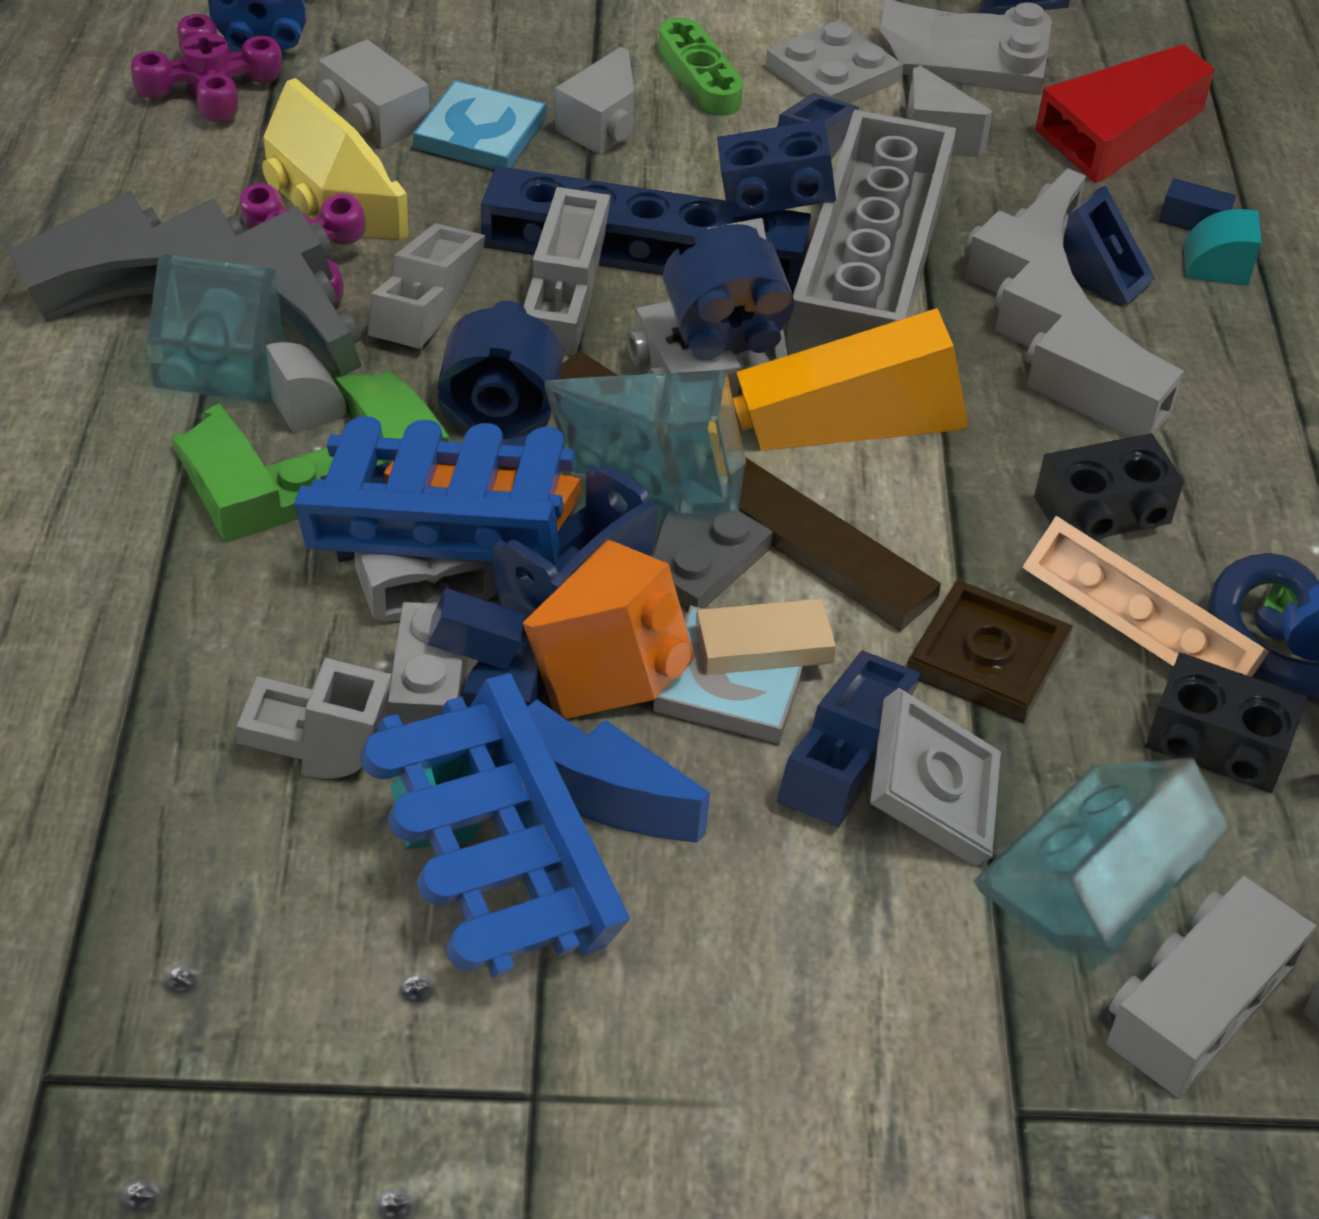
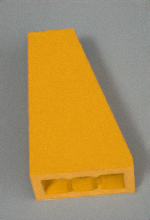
M938 308L736 372L743 395L732 399L742 431L754 429L761 451L958 431L969 427L954 345Z

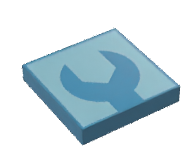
M454 80L413 132V148L492 170L496 166L511 168L546 120L547 103Z

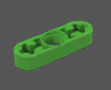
M671 18L664 21L659 28V54L697 105L703 111L712 115L724 116L737 112L742 104L743 80L701 25L688 18Z

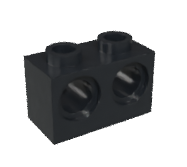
M1149 433L1044 454L1034 498L1050 524L1057 516L1090 538L1100 540L1108 536L1142 529H1154L1162 525L1171 524L1184 479L1154 435Z
M1179 652L1159 702L1145 748L1231 778L1238 783L1272 793L1290 751L1307 696Z

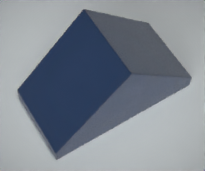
M1106 186L1098 188L1069 213L1063 238V248L1071 273L1079 286L1121 306L1129 303L1155 279Z

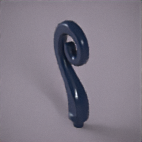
M1263 553L1249 555L1236 560L1227 566L1214 582L1208 600V613L1269 651L1252 676L1253 678L1305 695L1307 698L1319 700V663L1287 657L1268 649L1249 632L1241 616V604L1244 597L1249 591L1265 584H1279L1290 589L1296 595V607L1299 610L1302 606L1309 603L1306 591L1319 584L1317 577L1308 567L1286 555ZM1270 606L1258 608L1254 614L1255 626L1264 635L1276 641H1286L1280 622L1283 613Z

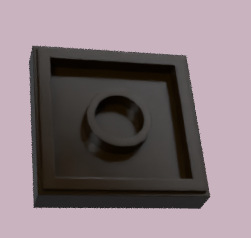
M957 579L908 659L907 668L921 673L919 681L1025 723L1070 639L1073 625Z

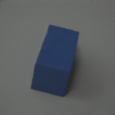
M1173 178L1165 197L1159 222L1192 230L1205 218L1222 211L1232 210L1236 195Z
M445 588L432 615L428 645L507 670L522 642L525 614Z

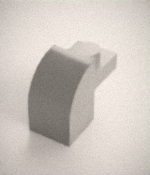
M325 658L313 689L257 676L236 726V743L302 759L301 776L334 779L351 775L362 768L360 761L361 751L368 738L379 731L377 726L381 718H383L388 705L391 674Z

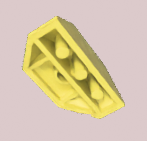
M294 78L286 81L264 134L266 160L263 161L262 168L268 184L283 193L295 207L298 206L311 220L321 214V206L331 195L337 193L353 195L360 201L365 213L366 229L363 237L402 240L408 237L407 193L397 180L394 182L390 181L381 160L355 128L299 80Z

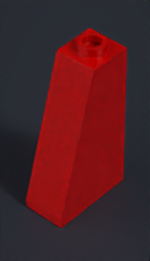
M1181 44L1043 88L1035 130L1094 183L1103 181L1204 110L1215 68L1185 44Z

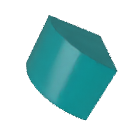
M1248 209L1226 210L1213 214L1198 223L1190 231L1183 245L1185 278L1249 285L1261 246L1259 211Z

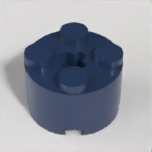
M722 225L704 230L693 236L695 246L688 249L682 255H680L678 248L671 254L663 270V282L682 338L690 347L692 355L696 359L711 360L721 355L724 351L732 350L733 354L749 350L755 353H763L775 348L780 343L782 338L780 331L786 326L792 316L794 298L775 247L769 238L766 240L760 237L757 229L748 225Z
M500 301L493 308L480 309L465 315L453 326L448 336L438 379V403L440 410L450 423L464 433L478 424H494L501 429L503 440L529 435L537 428L546 427L555 405L564 356L563 346L547 325L532 315L527 314L525 308L514 301Z

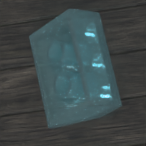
M1193 758L1093 765L976 877L974 882L982 894L1059 950H1086L1098 954L1107 953L1122 946L1131 935L1130 930L1150 909L1159 906L1170 896V888L1188 869L1200 864L1207 858L1209 854L1208 849L1229 827Z

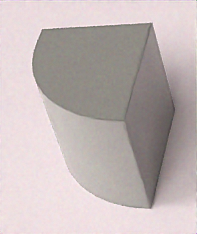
M279 342L266 345L271 398L292 433L347 417L345 399L316 353L296 343Z

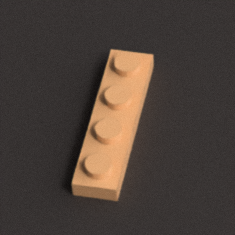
M1057 516L1022 566V568L1173 667L1179 652L1252 677L1269 653L1268 650Z

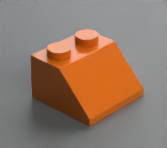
M609 539L523 622L552 709L564 719L655 700L675 678L685 671L688 664L694 659V653L669 564Z

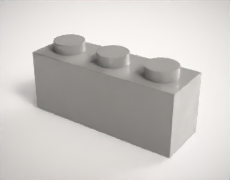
M1244 875L1224 896L1217 891H1213L1195 913L1191 921V925L1194 928L1184 938L1176 932L1173 933L1163 943L1153 958L1151 968L1154 970L1143 981L1135 975L1128 979L1118 991L1109 1007V1011L1116 1018L1106 1045L1178 1099L1297 968L1317 926Z

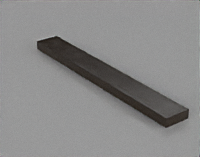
M580 351L562 363L555 400L557 404L675 482L682 477L772 530L773 547L900 631L938 599L941 588L939 581Z

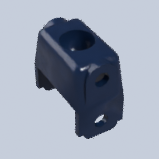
M604 465L598 469L592 466L586 471L585 506L564 522L558 531L560 549L555 566L516 540H510L508 543L500 540L493 546L494 583L501 606L524 613L525 621L608 539L651 556L656 539L658 504L650 500V495L645 487L613 467ZM615 492L625 499L627 506L618 500ZM523 626L522 642H526L529 640Z

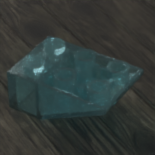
M726 369L545 381L546 394L556 427L563 434L565 449H574L576 461L573 472H570L571 475L586 480V471L592 466L600 469L602 466L608 465L641 484L648 491L650 500L658 504V506L673 512L739 511L746 458Z

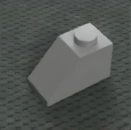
M619 47L555 87L554 130L599 155L620 141L625 140L633 133L635 123L633 115L634 84L629 50Z

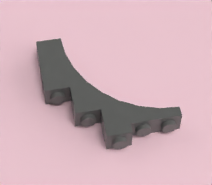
M129 191L8 249L14 264L46 322L89 305L133 295L175 292L217 296L256 307L288 323L321 350L341 377L362 367L354 346L355 343L362 340L361 334L348 310L344 309L337 313L332 303L338 300L329 282L334 277L326 256L334 253L333 247L321 224L317 222L310 226L298 206L244 231L235 214L225 218L214 198L161 223L153 207L142 211L134 195Z

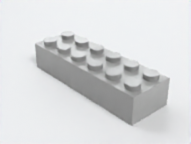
M854 109L833 173L837 201L823 203L793 294L794 310L789 320L786 344L787 353L794 354L911 317L948 180L957 128Z

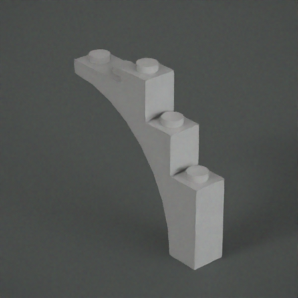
M1067 168L1052 184L1046 183L1042 187L1036 201L1028 209L1021 208L1015 217L999 210L983 226L978 225L972 230L964 249L965 255L969 256L965 279L997 293L994 306L999 309L995 332L1029 347L1026 362L1031 364L1026 388L1131 437L1149 433L1155 435L1172 414L1184 370L1146 351L1116 329L1087 299L1072 275L1063 248V236L1069 213L1080 204L1086 176Z

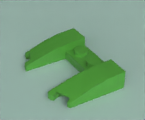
M336 370L329 371L330 376L345 399L347 412L351 418L354 419L361 416L376 418L381 424L384 438L402 439L405 429L411 423L419 420H432L440 425L443 441L449 442L448 434L431 410L414 390L392 371H384L383 375L346 374L342 377ZM220 404L206 410L203 413L204 420L186 434L176 433L172 436L173 448L224 543L298 520L294 502L300 486H312L314 479L320 480V476L327 475L334 458L329 457L328 449L324 448L265 467L242 431ZM378 460L376 465L390 463L393 460Z

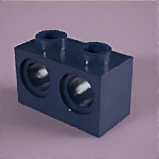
M824 119L717 137L721 176L729 218L837 201Z

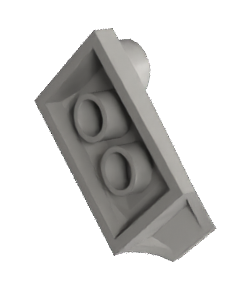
M885 0L879 31L888 40L897 60L903 64L902 75L912 76L913 69L921 65L944 81L1038 95L1041 93L1052 21L1051 17L1039 5L1028 2L1020 3L1016 7L1007 10L1005 15L984 13L956 14L918 7L894 0Z

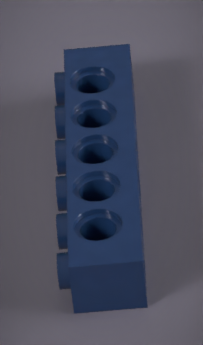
M501 166L495 167L481 202V234L485 235V248L535 255L557 187L610 195V207L599 265L663 275L665 264L671 254L678 248L680 255H682L688 249L695 246L693 236L707 230V228L762 218L766 240L769 238L775 247L792 295L794 294L806 258L811 213L785 209L729 218L726 200Z

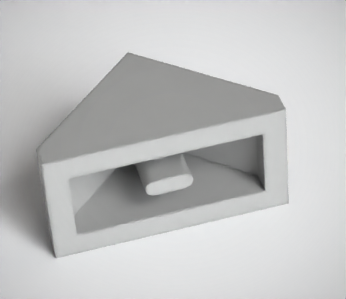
M921 65L914 68L907 107V119L957 128L952 155L979 157L985 154L993 111Z

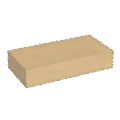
M823 598L697 610L695 628L706 675L834 662L836 644Z

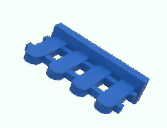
M361 416L349 421L342 435L330 434L327 449L329 457L334 458L326 480L314 479L312 486H300L294 502L306 549L493 562V546L497 542L502 540L508 543L510 540H516L555 566L560 549L556 518H561L564 508L562 495H555L560 472H573L576 461L574 449H565L563 434L553 427L537 428L527 436L524 446L504 445L501 429L490 423H482L471 427L466 432L462 443L443 441L440 425L432 420H419L411 423L405 429L402 439L384 438L381 424L376 418ZM378 460L394 461L387 484L370 483ZM438 463L456 464L449 488L431 487ZM499 467L518 468L511 492L493 491Z
M511 673L486 679L468 708L463 698L458 697L447 700L442 707L444 714L405 725L402 724L398 714L381 718L377 726L379 732L372 734L368 738L361 751V765L369 775L378 779L401 777L408 793L399 797L388 816L389 827L398 838L404 841L415 842L429 838L437 856L430 859L417 878L418 891L427 902L433 905L443 906L458 902L466 922L458 925L447 941L446 951L450 961L456 967L465 971H475L488 967L492 978L495 979L512 971L515 966L511 958L549 945H553L558 957L573 952L577 947L582 956L606 948L630 920L629 914ZM465 758L472 775L431 786L424 771L425 768ZM494 819L502 837L460 849L452 830ZM523 881L531 898L530 901L493 913L489 912L482 893Z

